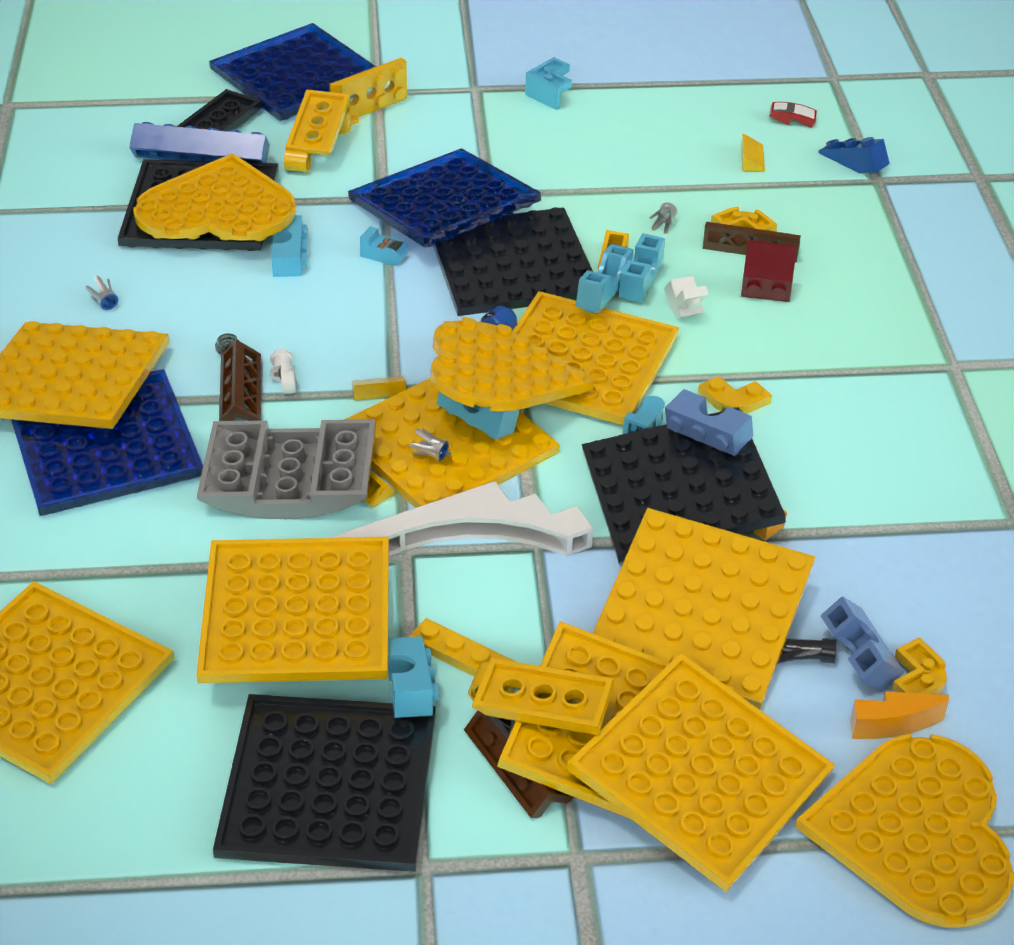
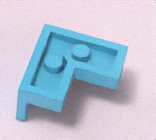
M553 57L526 72L525 95L555 110L559 109L560 94L572 88V80L563 76L570 72V64Z

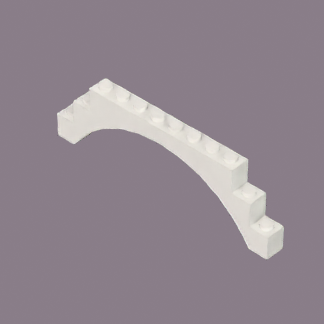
M494 481L328 538L389 537V556L403 550L434 542L459 539L506 540L530 544L564 556H570L592 548L593 526L577 506L551 515L536 493L510 502Z

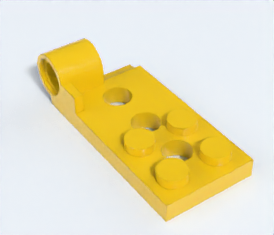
M401 57L330 84V92L344 93L350 96L354 94V98L350 101L339 134L350 132L352 125L360 123L358 117L408 99L407 61ZM388 81H390L388 87L384 89V87L387 85ZM372 88L370 94L366 95L367 91Z
M306 90L285 146V170L308 173L311 167V153L330 155L333 152L350 103L349 94Z
M490 658L489 662L479 664L468 690V695L473 700L472 709L478 710L486 716L599 735L614 689V678ZM509 688L520 689L516 693L505 692ZM540 693H548L551 695L550 697L545 699H540L536 697ZM572 698H578L582 700V702L578 704L568 703V701H570Z

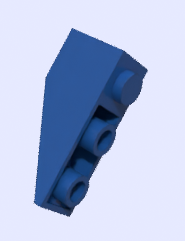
M867 137L862 140L850 138L840 142L839 139H833L826 142V146L818 150L819 154L857 173H877L890 164L884 139H874V137Z

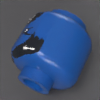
M495 306L480 321L493 325H507L512 328V331L518 325L517 317L513 310L504 306Z

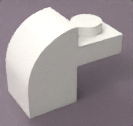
M694 276L673 279L668 282L664 291L668 305L676 318L704 313L702 302L709 295L706 285L697 287Z

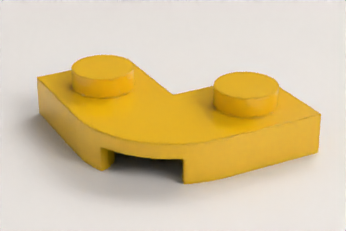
M739 206L711 216V222L777 232V223L758 209H755L754 213L739 211Z
M717 376L698 386V393L706 397V400L719 411H723V408L739 407L741 412L747 414L770 404L772 400V394L756 381L735 390L720 376Z
M920 637L896 649L895 658L910 672L894 680L892 686L894 692L940 694L944 690L947 681L946 663Z

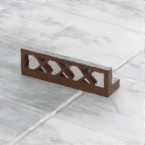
M706 222L702 249L746 255L748 240L797 245L795 263H797L801 235Z
M236 339L221 354L219 421H234L238 416L247 421H261V353ZM244 370H246L249 373L252 379L249 378V376L246 374ZM245 386H246V388L249 390V392L252 394V396H250V395L248 394V392H247L246 389L244 388ZM245 403L251 411L244 408Z
M477 710L463 730L530 818L537 819L541 817L552 802L569 803L572 800L573 796L497 767L515 721L486 716Z

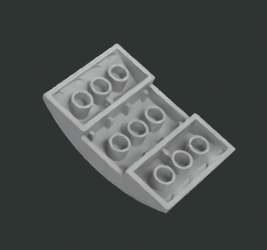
M376 419L321 420L320 428L269 429L267 420L213 421L197 492V500L238 515L285 520L318 517L356 505L367 499Z

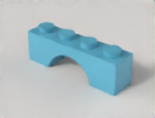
M610 244L603 252L597 273L587 270L579 279L576 307L582 308L589 313H600L619 290L620 273L627 260L633 259L634 249Z

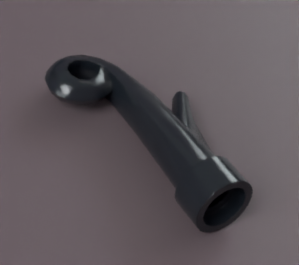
M786 639L778 664L803 659H818L823 663L835 664L837 639Z

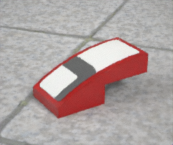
M772 102L769 117L786 125H789L793 119L812 128L816 122L817 110L797 103Z

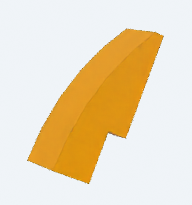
M885 691L883 701L855 699L850 718L852 739L890 738L928 728L944 720L949 695Z

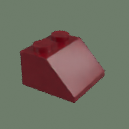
M748 240L741 297L790 302L797 245Z

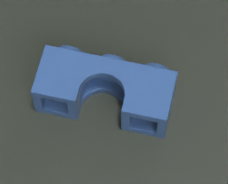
M683 389L665 407L667 428L733 456L754 437L751 415L728 407L719 415L708 416L706 397Z
M842 596L820 615L833 637L843 642L853 653L848 660L863 682L882 692L904 673L860 606Z

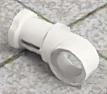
M277 349L270 355V362L273 365L270 370V376L278 383H282L283 394L297 393L295 371L291 367L293 355L286 349Z

